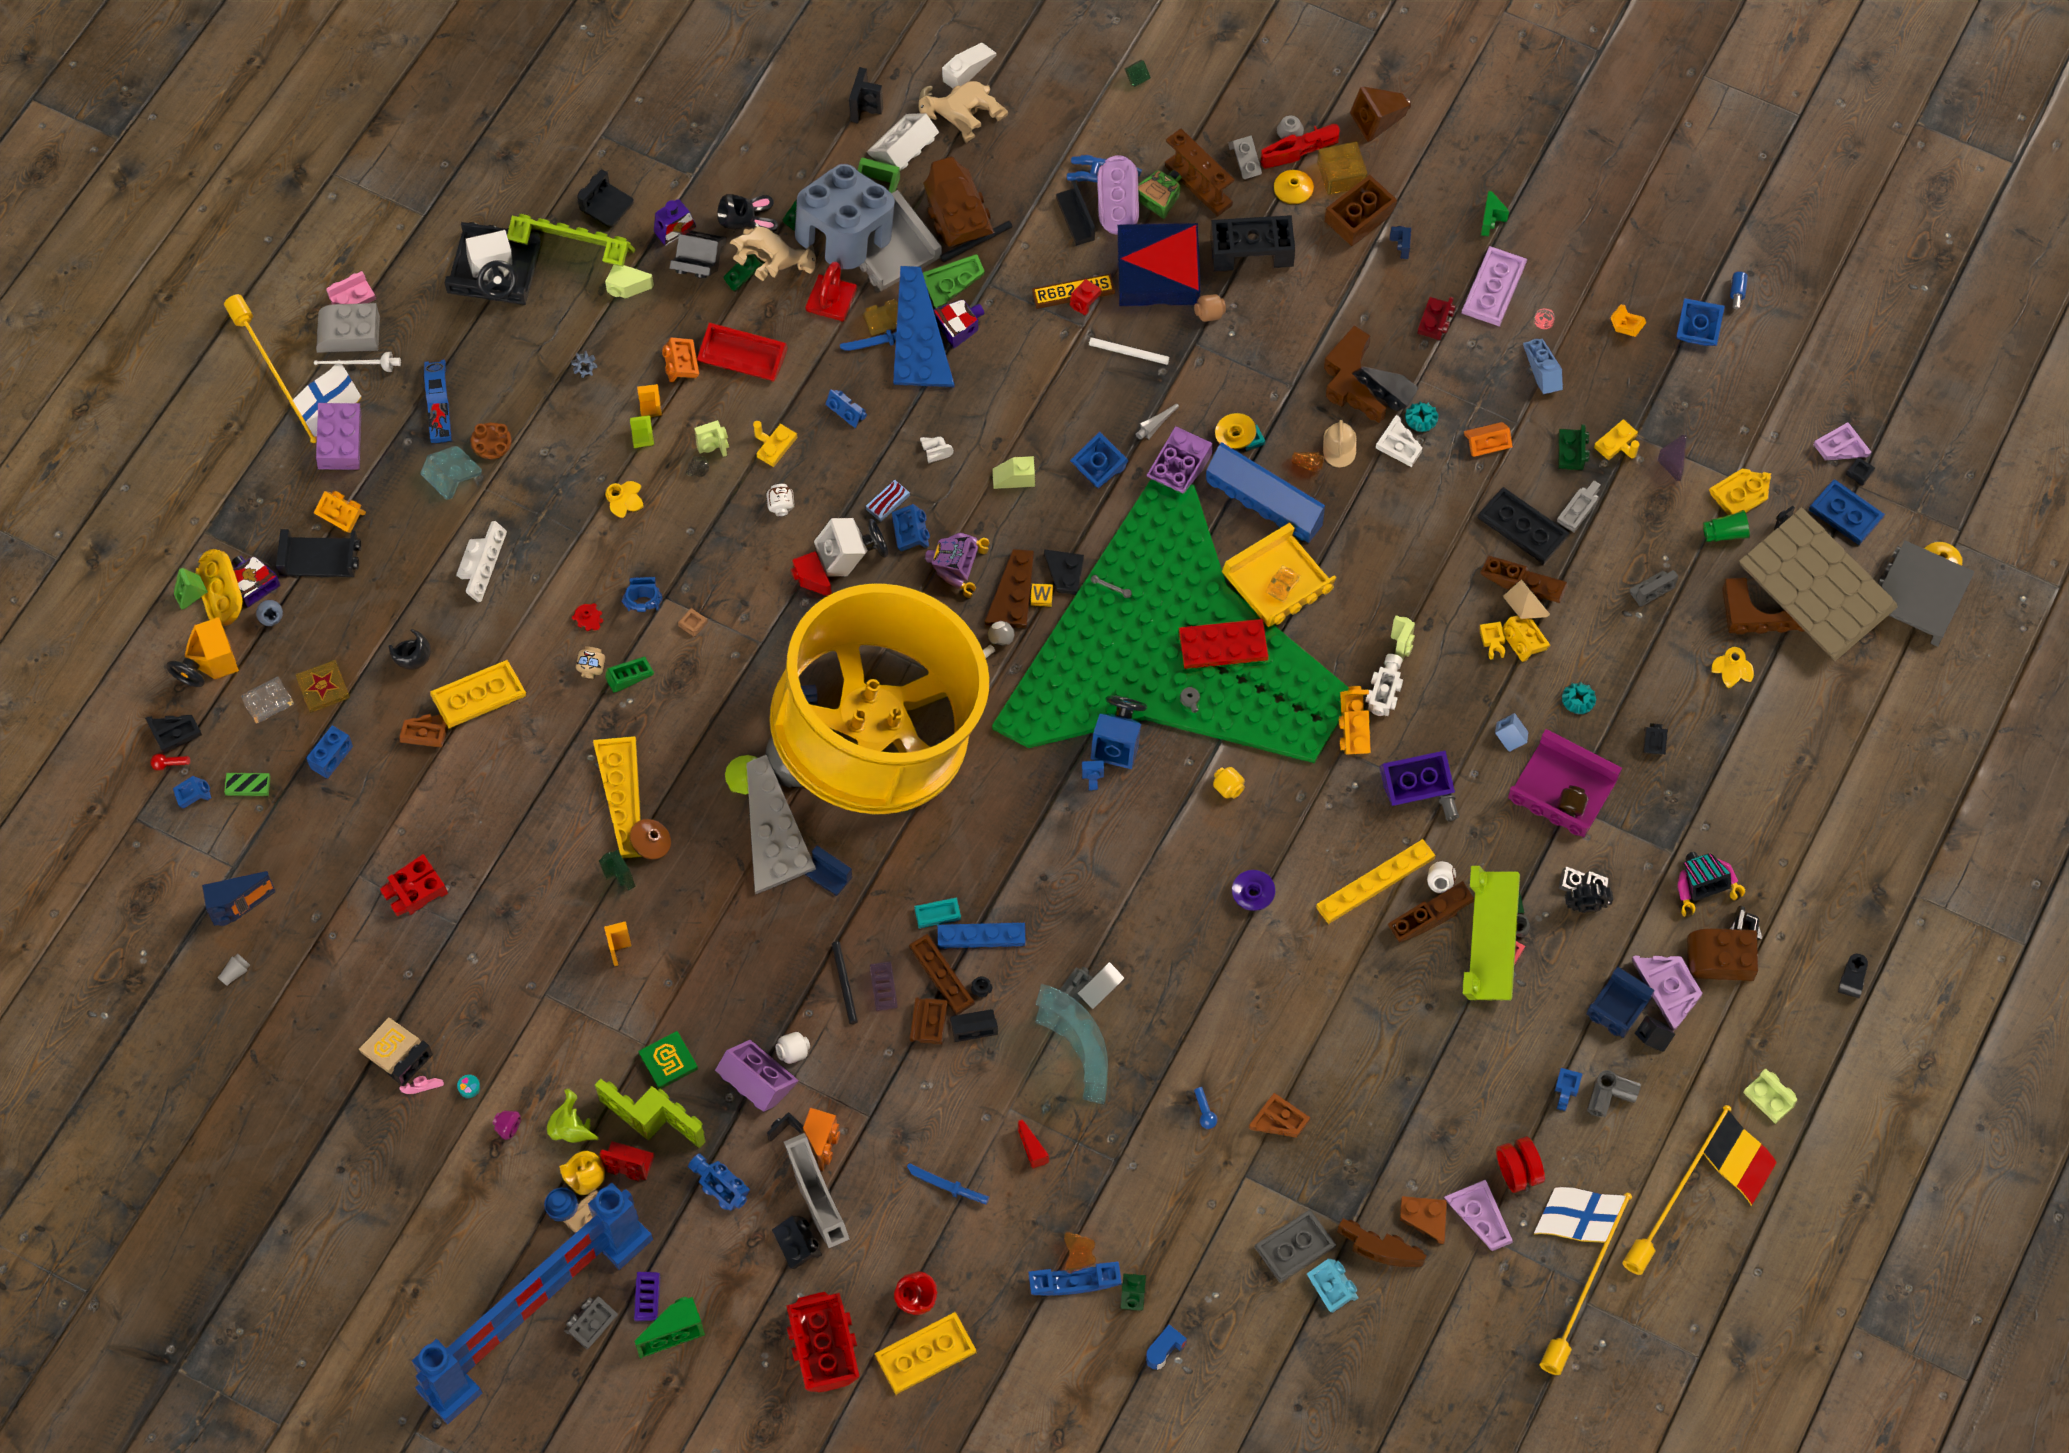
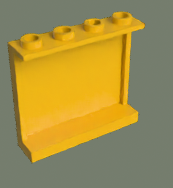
M1291 523L1286 524L1227 560L1222 570L1226 578L1268 627L1275 623L1276 625L1280 624L1289 614H1296L1305 604L1310 605L1321 594L1326 595L1331 592L1337 578L1335 575L1328 578L1293 537L1292 534L1295 528Z

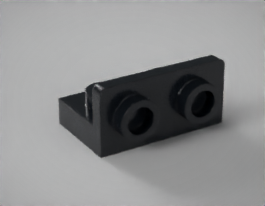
M424 1040L419 1045H414L409 1051V1055L395 1065L392 1074L388 1072L387 1074L398 1084L404 1086L432 1057L433 1053L430 1046Z

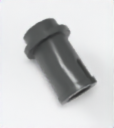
M1452 793L1439 796V804L1443 806L1446 820L1453 821L1458 819L1460 816L1454 802L1455 796Z

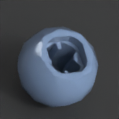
M274 600L261 602L256 610L258 621L266 626L276 625L283 616L281 605Z

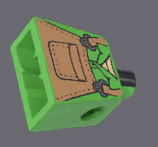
M1172 170L1168 176L1161 171H1156L1138 184L1139 202L1164 219L1179 198L1180 184L1178 181L1181 179V175L1175 170Z

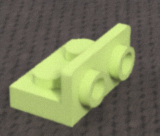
M718 420L694 428L699 453H709L719 447L722 456H727L726 448H729L728 436L725 427H720Z
M1764 1069L1761 1075L1743 1092L1775 1124L1793 1109L1797 1102L1795 1093L1790 1088H1785L1780 1083L1777 1075L1769 1072L1767 1069Z

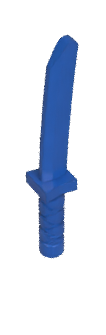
M887 330V334L842 343L840 344V349L850 351L886 342L894 345L893 340H896V332L891 333L890 330Z
M910 1163L907 1165L912 1175L952 1192L953 1197L957 1198L958 1195L985 1205L989 1201V1196L964 1188L958 1181L952 1183Z

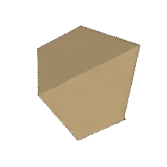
M1522 580L1503 595L1504 599L1521 619L1541 618L1550 615Z

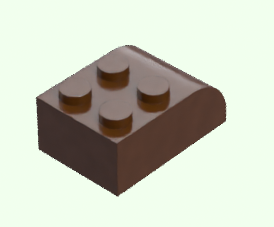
M1368 175L1326 208L1325 222L1349 245L1353 246L1391 215L1396 207L1397 199L1371 175Z
M1700 929L1691 932L1687 936L1688 969L1693 978L1754 981L1758 973L1757 930Z

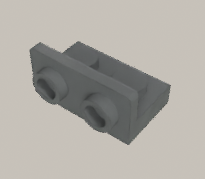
M1674 570L1669 573L1661 571L1632 587L1629 592L1638 605L1642 607L1674 589L1678 575Z
M599 1296L586 1298L580 1305L581 1311L577 1315L573 1314L566 1321L567 1327L563 1330L566 1334L573 1336L586 1349L591 1347L618 1315Z

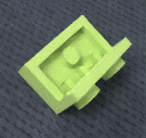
M1395 616L1391 638L1397 640L1395 654L1404 659L1405 656L1409 657L1413 648L1415 623L1407 617Z

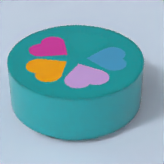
M464 1075L459 1079L457 1088L461 1096L473 1098L480 1091V1083L474 1075Z

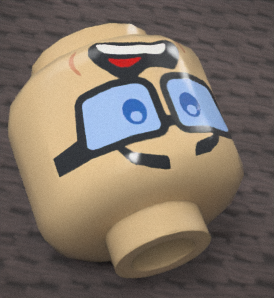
M585 647V649L579 651L576 670L582 673V677L594 679V675L602 674L605 655L601 653V649Z

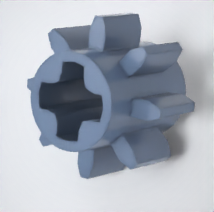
M587 351L580 355L576 353V360H571L572 365L576 366L573 369L574 373L580 372L582 378L587 374L592 376L593 368H597V364L593 362L595 360L594 355L589 357Z

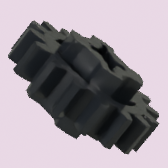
M1597 883L1580 884L1577 886V889L1571 888V891L1566 892L1565 901L1567 908H1572L1573 911L1579 909V912L1582 913L1598 912L1602 908H1607V905H1612L1613 892L1610 887L1606 888V885L1599 886Z

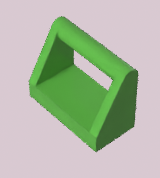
M861 158L858 172L866 177L890 182L889 192L893 193L896 191L900 180V167Z

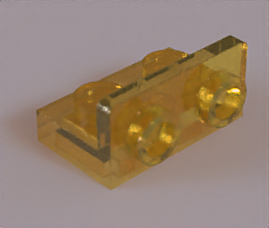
M896 299L884 302L885 306L880 308L877 305L868 307L866 312L862 314L863 319L865 318L871 337L897 328L898 302Z

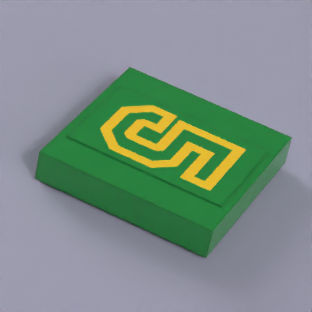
M678 1031L638 1051L658 1089H662L698 1070L696 1062Z

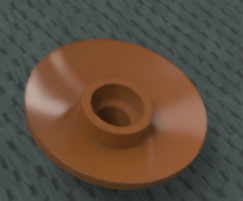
M643 819L635 823L631 828L629 835L630 843L640 856L647 859H659L669 851L671 846L670 834L658 821Z

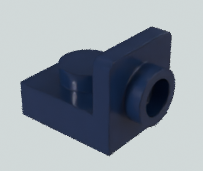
M1404 226L1391 227L1389 240L1398 241L1397 250L1401 251L1400 259H1408L1411 228Z

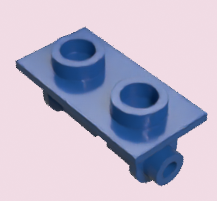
M831 389L825 405L854 428H857L859 419L864 420L867 416L865 409L856 403L851 405L852 400L843 394L842 391H833Z

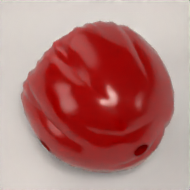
M918 1271L906 1274L897 1282L894 1291V1301L906 1313L912 1315L927 1313L935 1305L938 1294L937 1285L933 1278L925 1272Z

